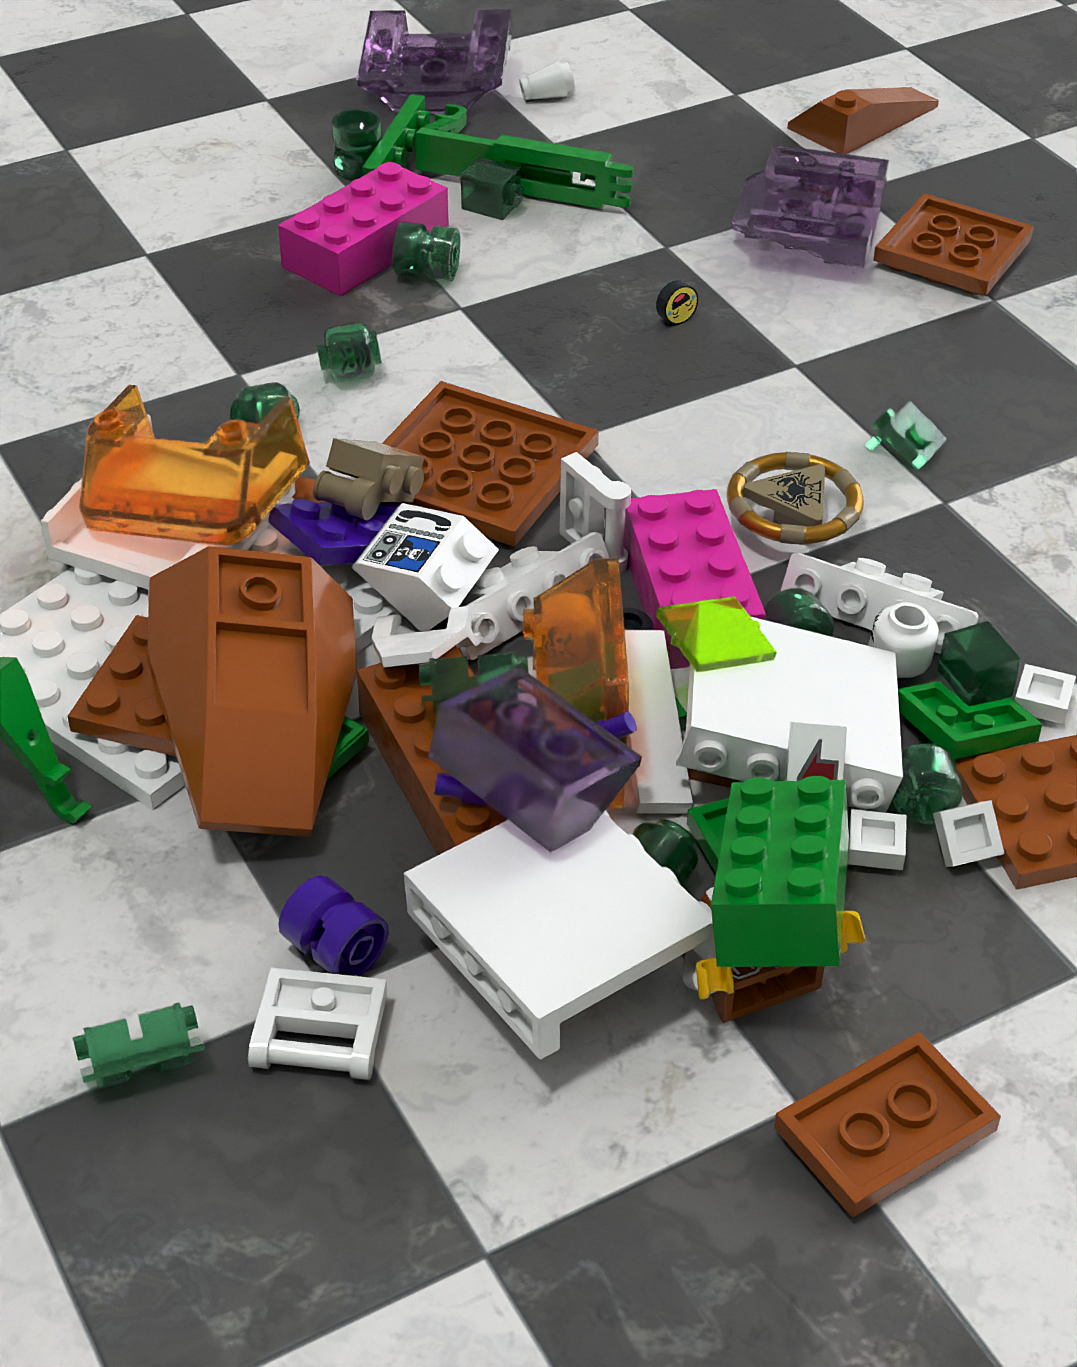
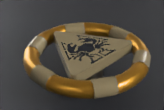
M772 453L748 461L732 474L726 491L729 510L741 525L759 536L788 544L804 545L819 543L845 534L859 520L864 505L860 484L848 470L828 459L811 455L810 453ZM781 469L793 470L791 472L753 481L759 475L769 471ZM826 477L833 481L846 497V507L831 521L822 524ZM744 497L752 500L759 506L774 510L773 522L756 514Z

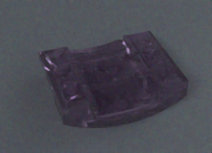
M511 9L476 10L472 33L409 34L405 10L370 11L357 75V86L377 94L394 112L401 110L410 94L425 96V111H429L430 115L445 114L446 104L461 105L468 110L485 93L493 91L503 84L504 69L507 63L513 31Z
M773 144L766 169L756 172L745 179L742 194L731 221V229L745 235L744 238L777 242L783 245L785 249L806 251L824 260V263L865 268L877 229L887 181L889 160Z

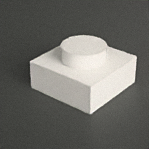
M1025 664L1015 701L1037 719L1064 724L1076 676Z
M992 800L933 813L946 867H953L1004 854Z
M851 809L847 864L903 870L906 854V815Z

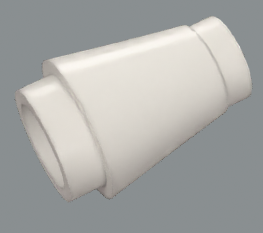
M555 61L527 75L525 78L519 79L521 93L525 101L529 99L567 97L568 92L575 91L574 78L568 62L559 63V61Z

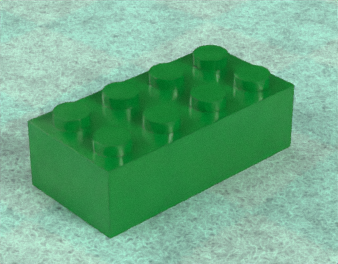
M811 776L800 781H772L767 778L756 777L743 782H732L711 901L717 967L840 966L849 846L845 780H829L822 776Z

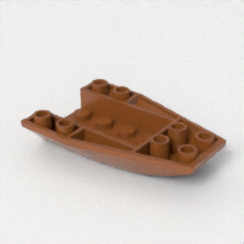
M208 546L150 577L148 593L147 662L198 828L310 837L357 674L353 598L312 557Z

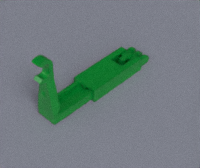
M446 104L445 115L435 114L434 122L416 132L415 169L491 182V189L589 207L602 209L604 205L621 208L631 206V196L616 192L629 193L632 191V181L618 177H633L634 167L612 162V153L507 135H500L497 140L458 134L466 126L467 109L456 104ZM573 172L580 173V181L585 182L586 179L595 180V186L573 183Z
M0 657V738L32 775L52 811L62 820L68 823H75L91 810L92 806L85 800L83 802L77 801L65 785L63 780L70 775L71 769L58 761L28 677L17 657Z

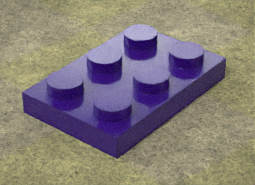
M295 499L291 504H272L268 523L305 555L312 557L319 565L350 564L357 561L397 507L400 506V503L380 502L374 516L369 520H364L349 515L345 508L328 502Z

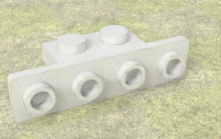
M591 532L560 551H538L535 546L527 547L513 553L510 556L511 562L505 566L484 570L462 601L463 606H475L476 615L472 616L471 628L473 633L480 632L481 642L478 646L461 648L464 658L474 660L530 626L533 606L540 605L543 597L548 593H586L614 575V568L602 535L598 532Z
M801 553L791 555L780 591V598L782 600L872 630L875 617L882 609L902 602L917 604L923 607L937 623L939 635L934 652L957 660H962L966 657L978 620V613L942 601L944 592L930 588L931 580L911 573H904L902 578L885 573L886 566L884 564L866 558H858L857 563L851 562L843 566H837Z

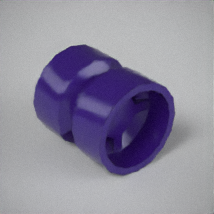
M321 875L308 879L294 891L284 905L278 922L279 933L305 955H312L313 960L331 974L359 977L363 975L379 958L389 935L388 924L382 917L362 902L354 901V898L348 891L328 876Z

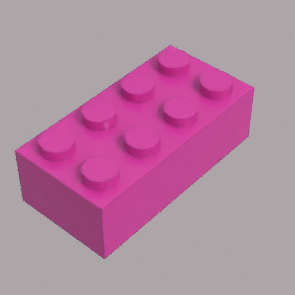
M389 161L383 163L375 170L359 179L353 180L349 185L333 194L327 195L321 201L296 213L295 216L278 225L282 268L342 296L449 230L448 188L431 181L428 177L411 172L397 163Z
M717 489L693 490L685 493L647 495L631 498V504L625 510L624 548L628 552V564L644 613L652 620V630L664 631L670 669L690 667V657L683 655V643L698 604L765 620L766 613Z

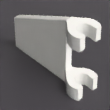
M475 606L452 608L449 612L446 629L396 635L397 625L402 623L400 615L377 617L374 622L371 638L373 648L383 667L433 662L455 645L457 648L478 646L481 642L480 632L473 633L471 628L472 616L476 615Z

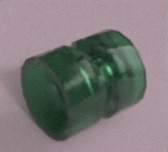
M354 108L338 112L333 116L334 169L338 176L350 181L363 176L364 164L382 139V119L376 112L368 109Z
M401 221L397 227L393 245V269L395 274L419 277L423 272H426L430 279L453 281L460 259V230L456 227L435 225L429 231L423 223Z

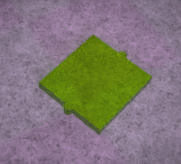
M735 596L662 606L657 609L656 616L672 637L671 644L680 648L696 672L771 661L776 657L777 651L759 629L761 624L758 621L752 620Z

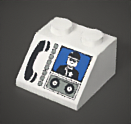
M402 503L353 564L352 568L416 628L424 632L429 631L446 619L452 608L459 607L499 549L464 516Z

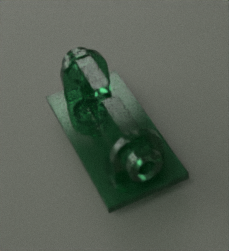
M516 652L478 655L479 676L470 677L467 656L429 658V663L419 664L420 686H431V695L421 696L420 702H432L433 712L466 710L465 699L486 698L487 708L519 706V695L532 693L531 688H519V678H528L529 676L527 656L517 657Z
M177 1002L173 1003V1005L137 1014L142 1037L134 1039L130 1037L126 1018L92 1027H84V1034L72 1037L78 1061L90 1058L92 1065L80 1069L83 1082L96 1080L97 1088L110 1087L133 1079L132 1069L156 1063L157 1071H166L192 1063L191 1053L205 1050L204 1043L199 1037L189 1039L187 1031L198 1028L193 1005L181 1008L180 1003Z

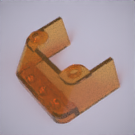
M129 384L103 412L95 416L94 421L87 429L79 510L86 527L94 531L212 545H231L246 539L310 464L292 399L282 397L259 424L245 423L242 420L225 422L218 427L217 432L206 443L155 438L137 385Z
M596 558L533 598V609H523V640H533L532 665L533 670H536L537 717H527V735L578 729L579 726L591 725L600 720L606 721L626 711L629 712V680L619 559ZM627 736L616 740L612 746L598 752L581 754L580 751L576 752L575 767L586 766L598 760L604 761L622 752H626ZM554 754L538 756V773L553 772ZM625 777L613 781L612 785L607 788L585 795L593 802H599L605 809L623 808ZM552 794L549 796L552 798L558 794Z

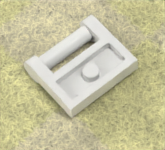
M577 452L561 458L559 533L572 544L591 532H598L603 538L605 528L604 543L614 568V574L624 572L628 567V552L624 548L625 510L631 504L630 486L624 482L611 481L598 467L593 466ZM604 507L606 508V525L604 519Z
M270 967L250 1040L248 1053L249 1067L269 1069L271 1063L347 1071L350 1072L351 1078L370 1080L374 1066L375 1048L388 994L387 979ZM277 1031L351 1038L355 1039L352 1048L277 1040L275 1037Z

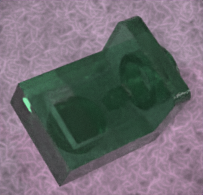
M909 401L897 413L891 408L886 410L871 425L876 433L865 445L872 451L879 443L886 439L917 471L933 456L947 438Z

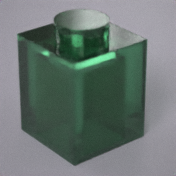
M478 157L461 174V209L504 220L522 202L524 187L521 184V168Z
M989 621L944 633L938 672L963 702L968 706H973L1013 696L1021 658Z

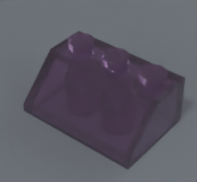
M519 666L440 703L428 756L550 853L590 831L640 766L642 760L641 755Z

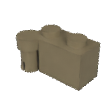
M333 438L326 467L351 477H341L323 470L315 480L313 496L318 501H325L345 508L349 515L369 520L376 513L380 502H413L414 496L420 491L423 484L424 471L422 465L425 457L374 441Z

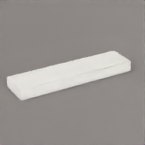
M614 630L611 646L621 713L626 711L631 713L637 725L636 732L625 736L627 752L635 764V772L631 774L636 813L687 814L688 809L692 807L693 801L687 768L676 765V759L683 741L664 631Z

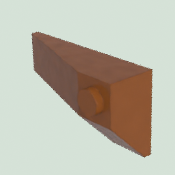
M912 87L845 89L818 102L790 120L787 129L841 156H845L938 107L939 100Z

